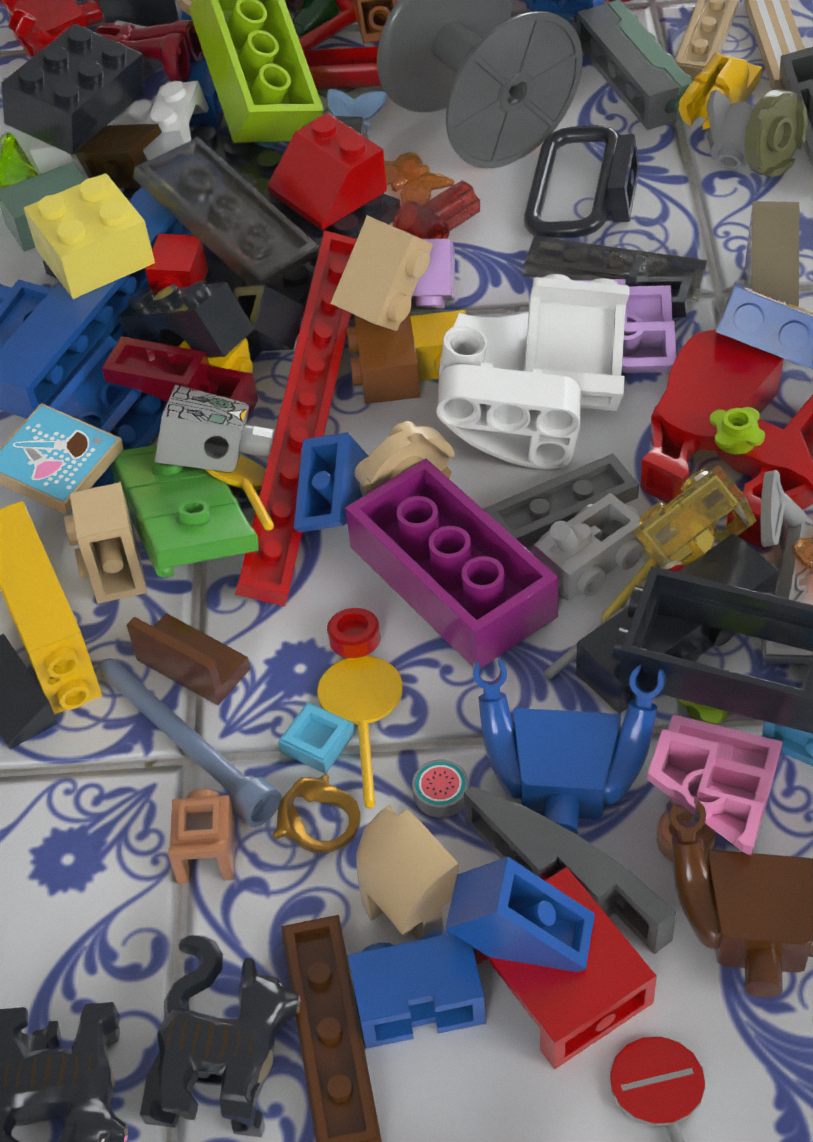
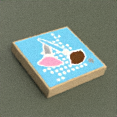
M41 403L0 448V485L68 515L72 510L70 493L87 490L94 485L123 451L122 439Z

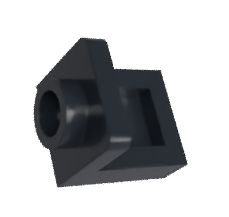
M635 256L630 272H625L623 275L625 285L629 287L671 285L672 319L687 317L694 293L692 276L648 277L645 256Z

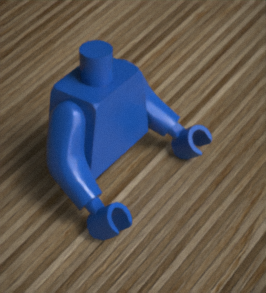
M498 657L500 667L498 678L493 681H485L479 676V660H476L473 665V676L475 682L479 687L483 688L484 694L478 697L483 741L488 760L497 780L510 797L521 799L522 806L533 810L578 835L579 819L596 820L601 818L605 805L620 801L638 777L647 758L654 730L657 705L652 703L653 697L663 690L666 683L664 671L660 669L658 685L652 690L642 688L638 682L641 664L632 671L629 685L636 694V699L629 702L621 730V714L527 708H514L513 728L506 694L500 692V687L507 679L505 663Z

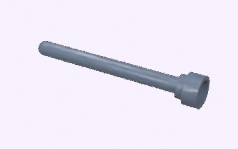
M108 658L100 663V675L230 793V801L233 803L232 809L250 827H258L276 813L282 796L265 778H255L252 775L244 776L116 660Z

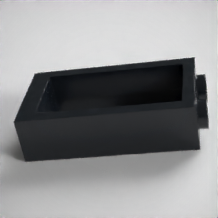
M651 566L644 587L635 585L628 607V617L633 618L630 627H620L615 639L612 659L620 661L619 684L630 686L631 673L641 664V671L638 675L639 684L647 690L655 689L658 685L659 671L662 669L666 675V683L659 694L813 734V661L804 690L646 650L659 613L813 652V605Z

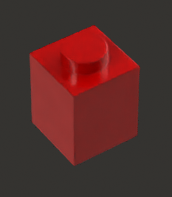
M157 235L152 249L155 263L145 268L149 288L153 291L162 290L173 284H177L179 288L188 287L196 282L205 280L208 269L202 236Z

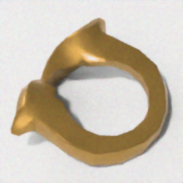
M327 774L319 778L300 777L280 800L277 812V827L273 837L277 840L286 836L304 850L315 854L330 853L342 849L354 840L360 826L361 813L357 801L347 792L329 784V776ZM302 797L308 802L317 801L321 804L334 805L341 808L349 817V825L346 831L338 838L330 841H320L312 838L306 833L303 822L299 818V813L293 804L295 798Z

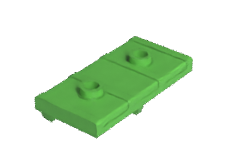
M157 445L123 450L112 462L111 471L114 483L121 482L131 520L158 576L163 578L174 576L173 567L259 551L258 536L240 509V504L236 497L233 496L225 482L216 479L205 469L155 462Z

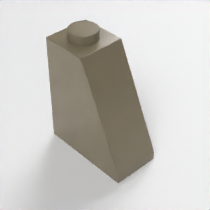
M752 201L744 268L745 286L799 307V202Z

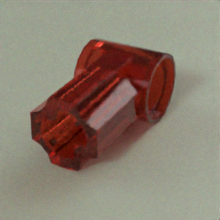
M461 180L423 205L412 200L403 204L395 214L393 227L421 239H448L451 230L480 212V199L476 196L473 187Z

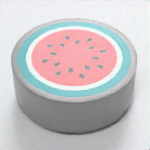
M444 759L429 761L422 765L414 774L412 781L415 804L423 813L437 818L449 817L461 811L465 806L464 792L469 789L468 777L464 769L457 763Z

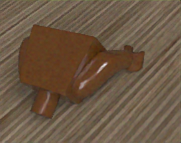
M694 796L696 808L694 816L690 820L680 821L676 819L677 807L675 800L672 798L666 805V814L671 824L678 830V833L672 837L675 888L691 928L703 945L715 949L716 959L719 964L725 967L745 968V991L748 994L760 998H771L780 995L783 991L782 972L799 973L805 971L808 957L813 958V858L752 853L750 856L744 852L709 850L708 859H706L702 836L696 833L703 827L706 821L705 807Z

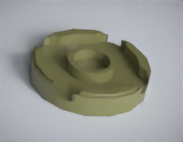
M783 89L771 90L760 99L752 111L746 128L744 148L746 161L750 169L759 175L771 178L783 175L795 163L796 159L791 158L795 149H801L802 145H804L808 126L807 109L803 100L797 99L796 96L798 94L793 91Z

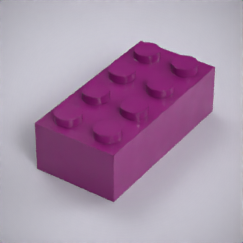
M427 458L345 507L350 547L472 667L476 660H479L480 669L558 617V576Z

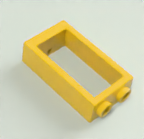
M23 500L1 508L0 590L40 687L49 700L54 715L68 709L81 707L86 702L102 696L81 630Z

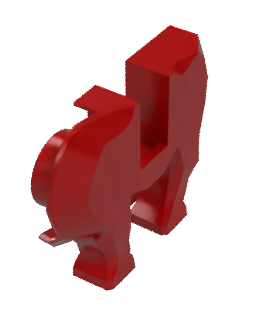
M716 329L697 332L679 351L669 373L667 389L651 415V442L653 450L649 451L642 458L641 489L643 492L672 506H681V502L687 498L689 460L699 450L716 451L719 458L732 469L754 478L744 484L742 492L734 495L741 505L749 525L745 524L729 504L726 523L727 531L730 534L734 533L739 538L759 548L768 549L769 546L763 547L761 543L760 521L765 472L777 470L780 473V482L784 493L802 510L813 504V394L784 429L759 419L757 422L759 429L765 432V439L761 445L754 446L751 451L744 454L736 455L724 452L715 443L716 427L710 424V415L719 409L728 411L733 408L744 407L754 408L761 414L779 392L784 358L716 332Z

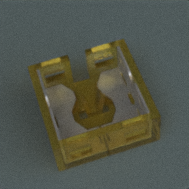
M718 465L710 472L707 469H703L692 475L682 485L681 489L683 492L667 505L664 502H659L650 507L639 518L640 525L633 532L660 567L672 562L671 556L685 545H688L692 553L681 560L683 565L687 566L704 554L695 542H697L696 537L706 529L720 543L733 533L738 536L754 524L756 519L746 497L722 467ZM731 512L736 519L719 531L714 523Z

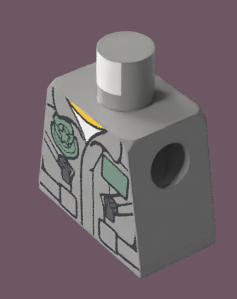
M175 385L161 418L155 462L233 472L236 469L240 453L265 458L269 457L274 429L246 424L249 405L244 402Z

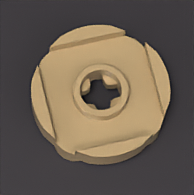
M404 421L397 424L391 430L389 437L379 444L369 457L363 459L356 466L355 477L360 482L362 495L365 496L427 458L450 479L452 471L447 465L450 457L455 460L454 450L436 429L428 426L416 427L413 422Z

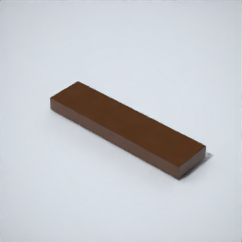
M339 915L281 926L291 991L300 995V1011L296 1015V1022L316 1142H382Z

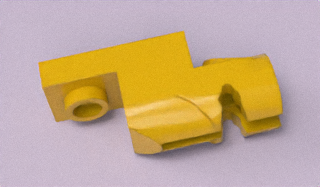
M717 52L714 53L679 100V112L682 119L691 127L698 117H703L706 119L703 122L702 130L710 128L707 110L710 93L717 89L731 100L730 104L745 103L761 80L762 67L747 63L744 59Z

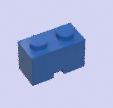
M446 930L434 931L423 936L421 940L397 945L376 943L367 946L361 952L348 955L366 1049L414 1039L412 1027L436 1023L439 1034L486 1024L484 993L473 948Z

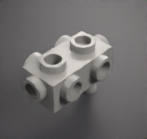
M609 493L596 503L584 506L568 522H555L551 526L550 531L546 532L534 544V556L558 576V592L568 601L579 593L591 596L603 586L607 574L618 566L624 570L630 569L641 559L644 553L645 533L643 532L645 529L641 524H646V521L634 507L626 506L613 494Z

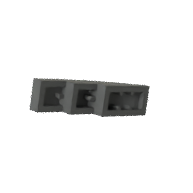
M475 786L470 787L464 792L466 823L500 859L508 856L538 877L545 875L551 877L567 867L605 914L610 917L615 913L654 954L673 940L676 911L624 866L579 835L525 806Z

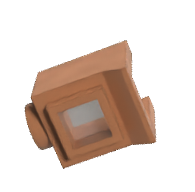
M198 789L190 792L187 798L172 799L171 835L168 856L177 884L189 883L188 859L217 857L223 881L234 880L235 817L229 795L220 796L213 790Z

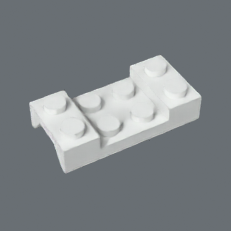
M173 81L160 86L155 101L140 100L131 104L108 125L158 124L162 133L145 147L143 152L149 163L165 161L174 149L189 154L193 153L189 129L192 114L207 113L209 107L198 81L184 83ZM34 138L29 151L41 174L74 162L80 172L84 171L75 154L71 155Z

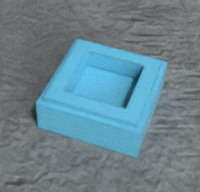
M307 702L279 739L280 752L326 774L354 736V725L348 720Z

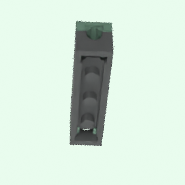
M621 0L578 11L577 34L583 54L647 130L676 122L677 119L682 120L679 112V100L693 80L676 64L673 56L660 46L655 36L644 28L638 21L637 16L631 13Z

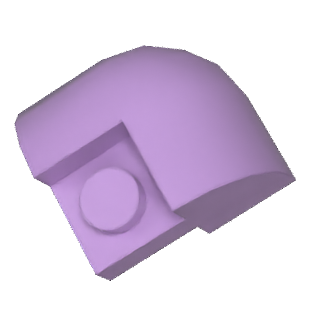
M611 279L616 281L618 285H625V279ZM579 280V281L591 282L592 280ZM671 285L630 287L625 310L622 372H670L676 359Z

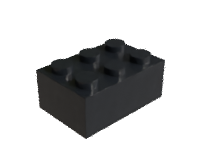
M73 24L1 82L4 124L74 155L95 134L107 126L142 95L143 54L126 47L122 43L92 32L86 27Z

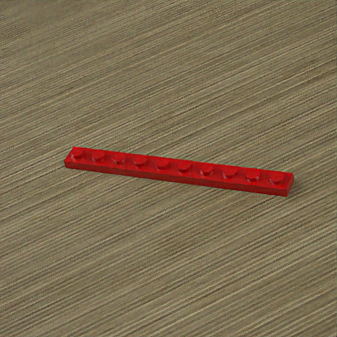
M324 230L259 495L274 527L270 531L265 530L255 512L251 528L254 529L258 536L259 551L245 553L235 595L284 607L286 605L302 532L298 533L294 529L302 445L304 439L322 437L325 433L351 316L350 312L330 303L357 241L355 238Z

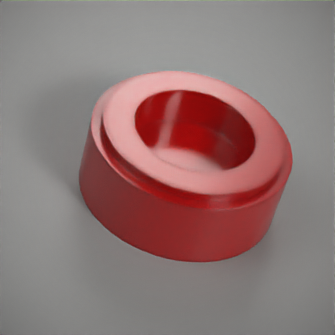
M363 608L342 610L336 613L327 625L331 649L339 656L345 658L366 656L378 647L381 640L378 618L371 611Z

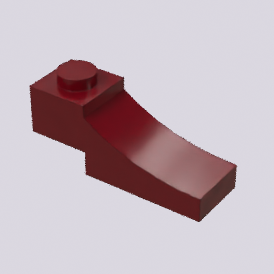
M121 336L102 367L106 382L133 388L167 402L175 385L244 402L249 405L247 421L258 402L253 373L210 366L207 352Z

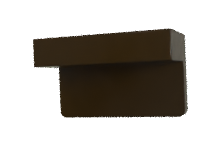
M158 124L107 125L77 150L75 155L88 178L106 173L118 188L140 189L154 173L143 149L158 137L162 130Z

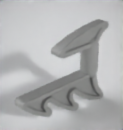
M777 470L765 472L761 499V543L763 547L777 545L779 543L782 521L784 520L788 524L777 596L801 602L808 592L807 584L799 585V580L806 577L813 569V554L807 555L806 553L813 546V518L805 514L784 493L780 482V473Z

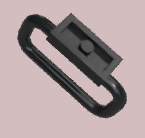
M589 125L562 128L546 137L540 149L524 213V226L529 233L543 239L588 236L598 231L605 224L609 210H611L613 223L630 222L640 170L635 134L620 135L615 129L608 126ZM571 143H605L591 214L586 218L574 221L548 222L541 220L557 150L561 146Z

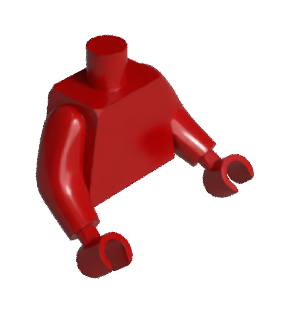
M0 0V3L8 11L10 18L8 27L13 30L15 38L30 59L73 24L87 28L103 21V14L97 0L77 5L74 0Z

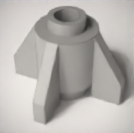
M716 89L710 93L707 103L710 122L707 139L710 146V154L720 166L726 169H738L748 165L744 148L746 128L752 111L758 103L754 107L746 103L730 104L731 100Z

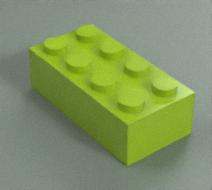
M285 0L192 1L189 12L233 143L291 141L295 131L321 117L324 109Z

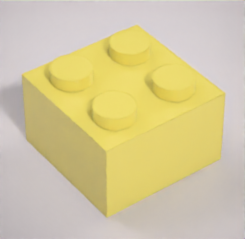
M106 173L88 178L81 184L57 194L45 196L40 201L24 207L36 250L72 299L155 263L145 220Z

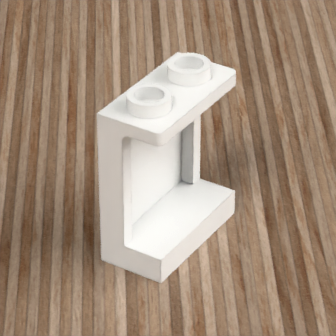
M549 274L543 278H534L529 302L524 371L532 372L533 369H541L544 374L572 378L579 384L581 389L580 408L617 411L624 393L625 376H621L625 310L630 287L618 285L616 281L605 278L595 279L591 282L570 280L569 277L560 274Z

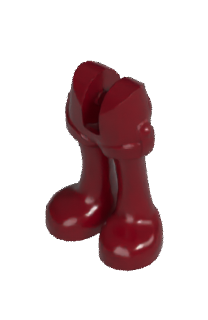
M178 20L174 23L135 29L132 24L117 25L116 23H106L97 27L94 31L101 36L122 43L126 47L142 53L143 59H153L162 62L164 72L171 82H187L190 77V62L201 61L204 54L192 20Z

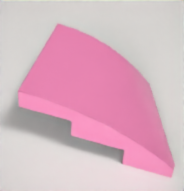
M673 714L668 730L662 729L648 771L647 780L693 815L696 809L694 796L697 797L705 807V824L742 852L751 856L768 802L783 741Z

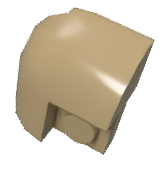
M389 804L364 828L357 849V877L361 902L371 921L385 913L402 935L408 936L412 933L417 940H421L423 936L431 932L444 930L442 907L452 900L456 877L459 874V863L408 809L397 815Z

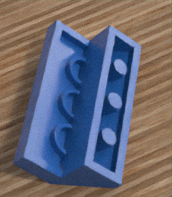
M109 335L99 343L47 406L121 438L123 450L146 447L160 431L161 418L168 402L145 392L105 381L102 367L117 344ZM111 465L91 488L114 484Z

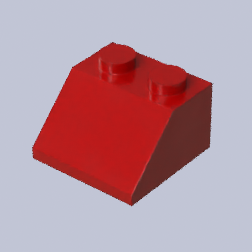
M326 113L295 131L267 185L268 192L315 226L324 230L387 191L384 149L331 114Z

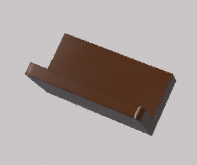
M168 613L154 627L136 617H133L126 625L137 661L216 705H219L250 670L247 656Z

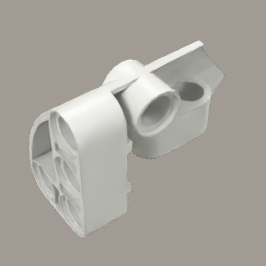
M459 312L454 327L450 328L443 338L438 372L439 384L436 406L438 418L451 431L470 445L504 461L542 470H558L567 466L572 459L580 428L581 389L575 380L566 376L544 374L541 369H533L532 372L524 371L529 312L503 317H478Z

